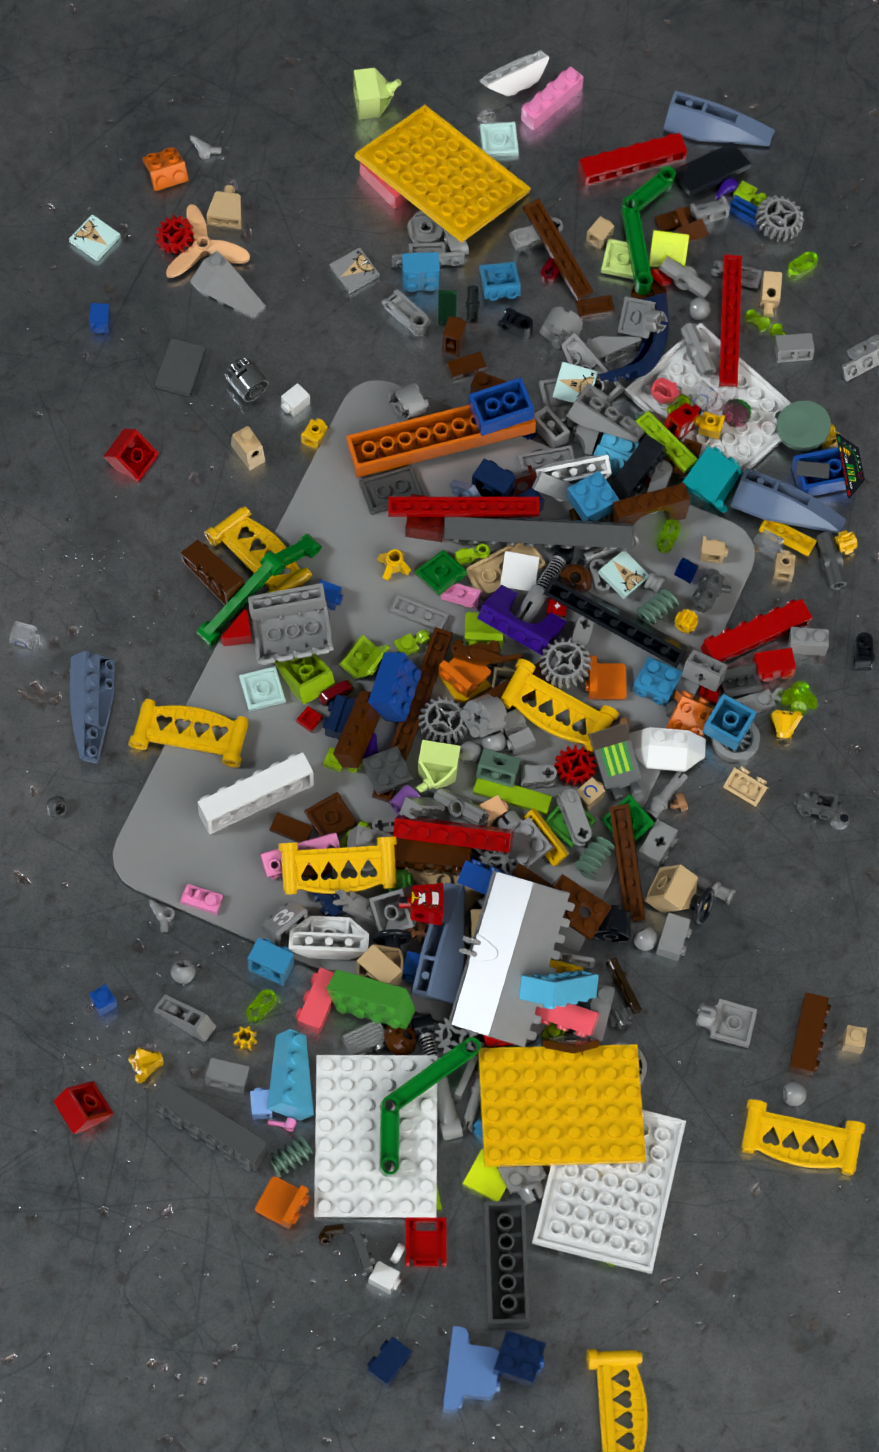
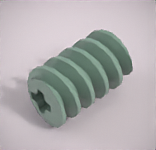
M661 589L653 598L648 599V602L643 603L642 607L637 608L638 618L650 625L649 622L656 625L657 621L655 618L662 620L661 613L667 616V609L673 611L672 604L678 607L679 602L670 591Z
M593 837L592 842L588 844V848L584 850V854L580 855L579 860L575 862V867L584 877L594 880V876L591 873H599L595 867H603L600 861L607 862V858L604 855L611 856L612 853L608 849L615 850V846L603 837Z
M302 1136L298 1137L299 1143L295 1140L291 1141L292 1147L286 1144L284 1146L285 1152L279 1148L277 1150L278 1156L274 1152L270 1154L271 1160L269 1158L268 1160L277 1176L282 1177L281 1170L289 1173L288 1166L296 1169L295 1162L303 1165L302 1158H305L307 1161L310 1160L309 1154L313 1155Z

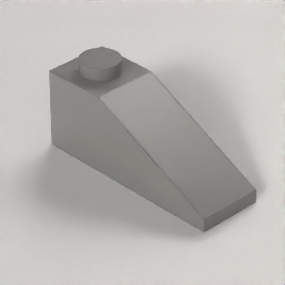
M598 336L594 339L589 338L584 343L606 364L640 349L641 338Z
M166 994L153 1009L160 1016L203 1042H206L217 1027L207 1014Z

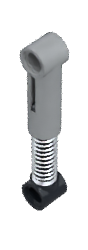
M556 545L551 562H549L546 570L542 573L543 575L537 581L538 583L531 587L514 614L516 618L527 623L533 621L547 598L543 593L551 578L555 574L559 575L563 567L573 560L574 546L572 548H561V545ZM561 551H567L569 553L562 554ZM504 634V641L506 644L510 646H517L520 644L516 640Z
M431 1014L412 1018V1029L415 1031V1037L420 1041L422 1054L438 1056L437 1047H435L436 1044H434L435 1041L433 1040L435 1028ZM447 1076L437 1083V1118L443 1141L463 1137L461 1123L456 1113Z

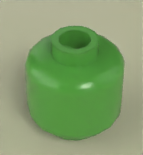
M406 869L396 870L397 884H395V888L386 890L391 892L411 885L414 886L412 873H409Z

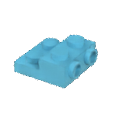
M604 433L593 456L608 455L612 470L611 474L616 476L641 443V440L636 443Z

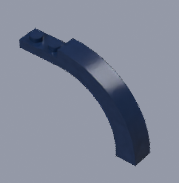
M665 293L641 300L656 302L655 309L664 312L667 316V322L661 321L660 323L666 325V328L660 333L650 332L648 339L643 338L635 358L623 367L599 374L601 381L609 380V383L620 380V378H625L626 381L640 378L648 374L658 364L665 350L669 331V314Z

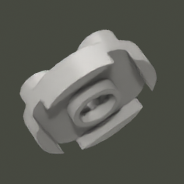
M422 211L414 214V217L408 222V234L413 243L440 242L444 228ZM424 225H427V228H431L428 231L422 230Z

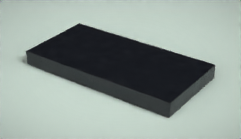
M731 142L674 169L676 172L675 179L687 194L692 196L750 169L751 163L737 146Z

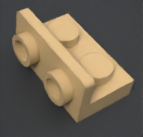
M740 766V768L734 767L723 788L757 807L769 788L766 785L767 781L760 776L756 778L751 776V771L743 766Z

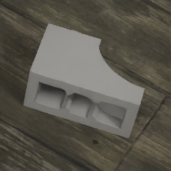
M575 423L572 434L575 435L574 442L581 446L584 457L593 456L600 431Z

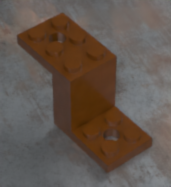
M520 863L511 874L524 880L570 893L568 902L575 904L572 912L565 910L563 918L569 919V927L589 940L593 938L612 907L564 874L553 884H550ZM580 908H587L589 917L581 916Z

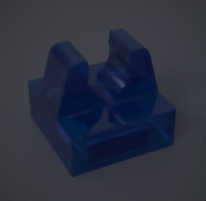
M683 557L674 575L690 584L699 566Z

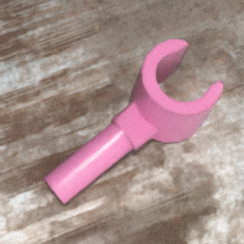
M288 1117L285 1123L268 1120V1125L279 1126L292 1132L295 1130L297 1122L295 1119Z

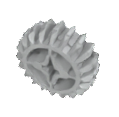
M776 195L772 198L768 197L761 202L755 216V219H757L756 225L760 226L759 231H764V236H770V240L776 238L777 242L780 239L783 242L787 239L791 240L794 236L798 235L803 227V212L799 211L800 206H795V201H789V197L787 199H784L783 195L779 198ZM773 210L771 215L767 214L768 211ZM788 222H792V225L787 227L786 224H788Z
M563 637L560 643L555 639L554 646L548 643L549 650L543 649L544 655L540 656L542 663L539 664L540 668L543 669L541 671L542 675H546V681L552 680L551 684L553 686L558 683L559 688L566 684L568 689L571 683L576 687L577 680L583 683L582 676L588 677L587 671L591 670L589 663L592 662L591 658L588 657L590 655L589 651H585V645H580L578 640L573 643L571 637L568 639V642H565ZM555 656L558 662L555 664V667L551 669L550 663L552 658ZM580 657L581 663L579 668L576 670L573 664L576 662V659Z
M438 696L437 701L431 698L430 704H424L425 709L420 710L423 715L418 716V719L421 720L418 725L419 729H422L421 734L426 735L427 741L432 739L433 742H446L447 744H451V741L457 744L458 738L461 740L464 738L468 728L465 721L461 718L460 713L464 709L461 701L456 704L455 697L449 701L448 696H445V700H441V697ZM435 712L436 719L433 720V723L429 724L428 719ZM459 719L458 727L453 730L452 723Z

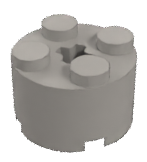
M563 307L552 308L540 330V334L546 337L551 342V345L557 349H560L561 345L573 333L579 336L583 328L582 319L571 310L569 313L563 311Z
M416 383L408 384L388 395L389 403L392 402L393 408L390 409L398 423L426 416V408L429 407V403L425 397H422Z
M491 694L468 701L460 713L461 718L473 737L487 736L503 729L506 725V722H504V716H507L505 706L498 697H493Z

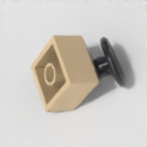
M679 864L660 867L644 901L660 913L691 909L694 911L695 923L701 925L706 921L712 910L715 894L714 890L709 887L700 896L696 895L698 877Z
M387 929L375 933L373 941L380 945L373 944L357 960L356 973L359 976L398 986L402 982L403 955L400 945L408 943L412 939L411 933L400 929Z

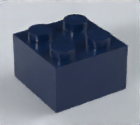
M484 458L472 475V484L475 485L481 497H512L514 494L516 482L514 473L499 467L494 461H488Z
M506 1330L493 1374L532 1387L546 1343Z

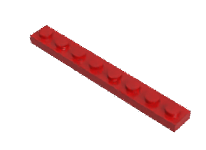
M724 254L719 386L737 387L742 278V256Z
M388 497V517H539L540 515L539 497Z

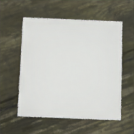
M505 551L500 586L504 585L507 588L530 591L531 587L536 585L540 557Z

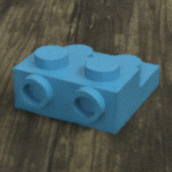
M515 262L479 265L484 299L495 301L502 297L513 299L521 296L520 280Z
M648 657L633 685L632 691L640 697L651 699L658 705L666 706L683 672Z

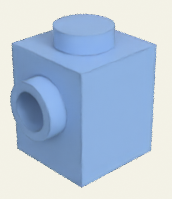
M256 1088L254 1091H250L252 1120L272 1118V1110L267 1109L269 1090H266V1088Z

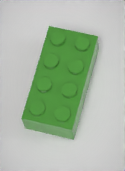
M336 969L326 988L336 1010L340 1013H350L360 1019L367 1018L378 1024H388L395 1029L402 1028L406 1030L416 1011L407 989Z

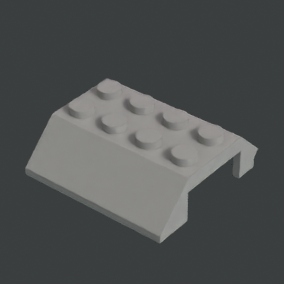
M323 583L248 597L258 664H272L276 660L279 662L293 660L294 657L298 659L310 657L315 653L316 655L330 653L333 650V638Z

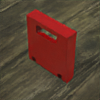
M406 1217L405 1267H410V1260H414V1267H438V1260H442V1267H446V1217ZM416 1224H436V1231H416Z

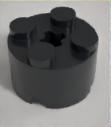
M610 905L612 906L593 938L604 942L605 938L612 939V943L627 942L631 936L633 913L621 910V906Z

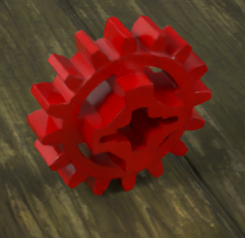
M172 215V219L166 217L165 223L160 222L162 226L161 228H156L159 233L155 234V237L158 239L156 243L163 251H166L168 254L173 252L176 255L178 250L183 253L184 247H190L188 242H193L191 236L195 235V233L192 231L194 227L186 218L184 219L181 215L178 218Z
M574 745L572 750L567 746L566 752L560 750V756H556V763H554L557 775H561L559 781L566 780V786L570 783H573V787H576L577 783H580L582 786L584 780L587 782L590 776L594 777L596 764L593 762L595 757H589L591 752L587 751L585 753L583 746L580 750L577 749V745ZM578 761V766H576V768H574V770L572 771L573 766Z

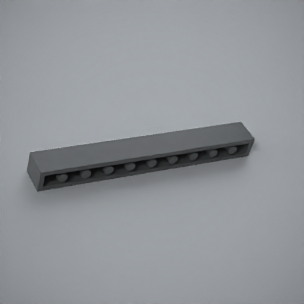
M445 517L444 539H449V542L455 543L461 542V540H468V543L474 544L479 543V541H486V544L505 542V545L524 543V546L542 544V547L561 545V548L580 546V549L599 547V550L617 548V551H629L634 546V523L521 517Z

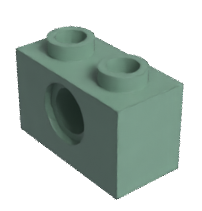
M483 749L476 778L513 788L521 759Z

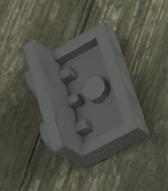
M756 663L728 667L724 680L720 685L723 694L728 697L762 691V685L757 675Z

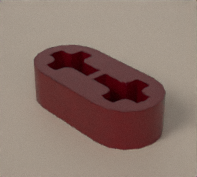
M551 256L543 266L540 274V279L546 284L555 282L560 275ZM552 270V275L546 277L545 275L549 274V272Z
M344 680L322 692L318 698L323 706H328L331 700H335L336 695L345 697L354 690V687L349 680Z

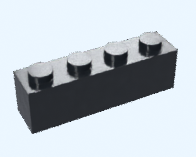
M647 434L610 484L619 500L634 497L637 492L640 493L645 486V481L648 477L651 478L654 475L656 466L659 462L662 463L667 456L665 446Z

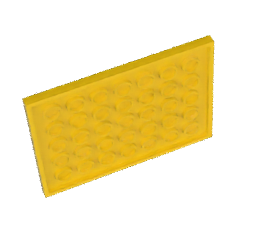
M426 105L420 107L355 154L357 160L461 243L529 194L531 189Z
M637 1044L599 1045L598 1048L574 1054L545 1047L480 1048L478 1052L484 1167L646 1162Z

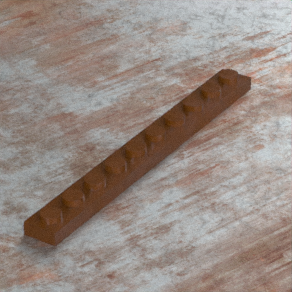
M436 627L420 666L421 678L418 681L409 714L405 722H399L390 748L398 747L405 763L417 734L418 724L421 722L418 716L423 715L420 710L425 709L424 704L428 703L439 675V664L444 661L453 637L452 632ZM374 789L372 798L389 803L395 791L390 790L377 795Z

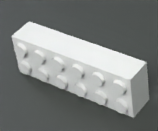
M303 752L300 754L295 753L283 762L273 763L270 768L264 771H256L247 779L241 778L230 787L224 786L213 795L208 794L201 797L200 801L197 802L198 811L208 834L210 835L314 786L313 770Z

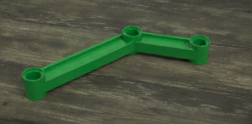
M670 166L662 167L659 173L630 196H626L622 202L621 215L635 284L634 289L639 295H647L650 292L653 281L639 211L665 190L672 188L676 172Z
M306 533L296 544L276 554L273 551L268 552L261 559L260 563L262 566L211 622L206 621L198 628L197 634L209 646L215 645L222 636L220 632L248 603L249 596H254L272 575H279L286 566L306 556L309 558L316 556L322 546L309 533Z
M467 1038L381 1101L379 1172L383 1176L391 1177L399 1169V1110L473 1058L481 1048L477 1038ZM472 1043L475 1046V1052L467 1051L466 1044ZM385 1102H393L395 1105L394 1110H387ZM385 1162H391L394 1165L392 1172L385 1170Z

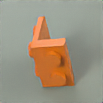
M166 148L161 152L150 153L142 158L144 165L150 173L155 191L189 181L185 162L176 148Z
M589 655L592 661L589 663L591 670L587 671L588 680H585V691H588V700H625L627 696L626 665L623 663H597V656Z
M453 658L449 663L444 660L439 664L438 674L444 681L452 685L459 694L467 698L491 675V670L486 665H475Z
M676 690L673 697L678 703L666 729L689 730L703 737L704 725L714 708L709 704L710 701L704 697L698 699L693 697L694 694L689 691L683 690V692Z
M273 1176L260 1197L255 1211L290 1230L292 1224L295 1225L301 1215L299 1211L302 1206L305 1207L310 1199L309 1188L303 1185L297 1188Z

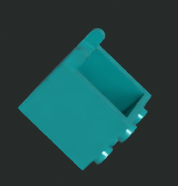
M708 446L682 483H685L686 488L706 503L720 512L726 513L727 507L724 505V500L739 481L743 472L738 461L732 457L727 459L723 454L724 452L719 448L714 447L712 449Z

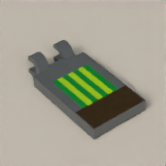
M626 723L588 734L605 790L610 788L613 801L623 799L620 788L629 786L631 795L640 794L641 789L637 780L642 779Z

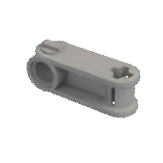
M552 218L560 233L563 229L562 221L558 218ZM532 225L509 233L511 244L515 251H521L542 243Z
M395 289L391 296L382 300L385 309L413 335L423 336L428 332L431 318L401 291Z
M668 461L659 462L656 466V471L651 477L647 493L667 487L673 470V466Z
M584 616L577 620L569 635L573 643L578 640L580 645L584 644L587 648L593 629V621ZM578 657L576 659V662L573 664L576 670L579 668L581 663L580 657Z
M567 789L557 793V803L573 844L578 847L585 846L591 838L592 832L577 789Z

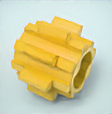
M847 530L839 532L838 536L834 539L837 550L841 553L844 552L845 555L852 553L853 549L858 546L855 534L852 532L848 533Z
M683 609L682 612L679 611L675 617V627L678 631L689 634L691 631L694 632L698 625V615L689 609Z
M240 1026L239 1032L233 1033V1037L236 1038L234 1046H240V1051L244 1049L251 1051V1046L257 1045V1040L254 1039L257 1036V1032L250 1031V1026L246 1029ZM245 1036L250 1038V1040L245 1041L244 1039L240 1040V1038Z

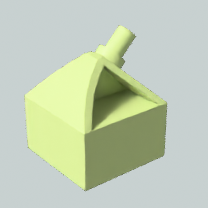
M376 68L354 70V95L359 120L380 117L390 103L394 91L401 85V81L396 79L393 82H388Z
M422 740L418 760V776L423 780V783L416 787L419 794L427 789L446 787L456 781L461 746Z

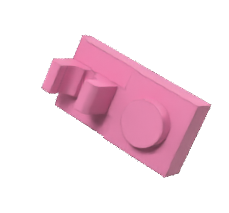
M456 583L443 592L440 597L442 600L476 610L480 605L479 597L482 591Z
M186 884L180 903L217 915L224 896L207 889Z

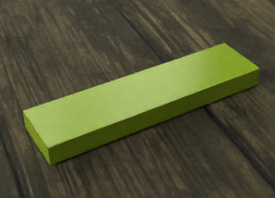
M649 410L635 421L645 431V435H649L665 446L667 457L684 474L693 468L699 460Z
M477 778L473 789V794L488 799L498 795L508 805L529 811L536 809L539 814L546 816L552 800V796L516 785L512 788Z

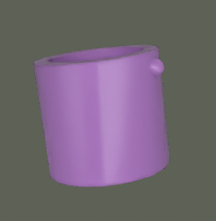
M404 785L389 801L390 806L398 815H400L406 796L421 797L417 791L408 785Z

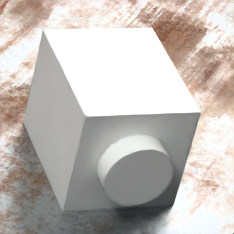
M298 383L281 396L282 409L293 417L310 404V395Z
M378 1261L369 1277L368 1283L391 1294L392 1290L396 1291L401 1283V1279H399L400 1272Z

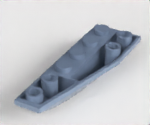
M675 91L663 128L665 132L672 134L680 133L682 137L695 141L733 142L734 144L770 146L775 131L763 123L726 106Z
M749 468L745 469L730 506L767 521L829 531L836 534L842 532L846 522L844 517L813 496L781 480Z
M88 651L71 656L70 707L73 731L80 760L97 764L114 699L115 660Z
M446 882L444 884L442 926L429 924L413 984L412 993L419 998L454 1003L465 967V954L459 952L460 948H465V941L462 940L463 936H465L464 885Z

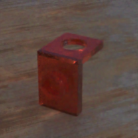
M531 465L527 466L528 476L516 479L514 491L516 496L525 492L518 490L517 485L520 482L528 484L526 490L533 487L537 476L536 472L533 473Z

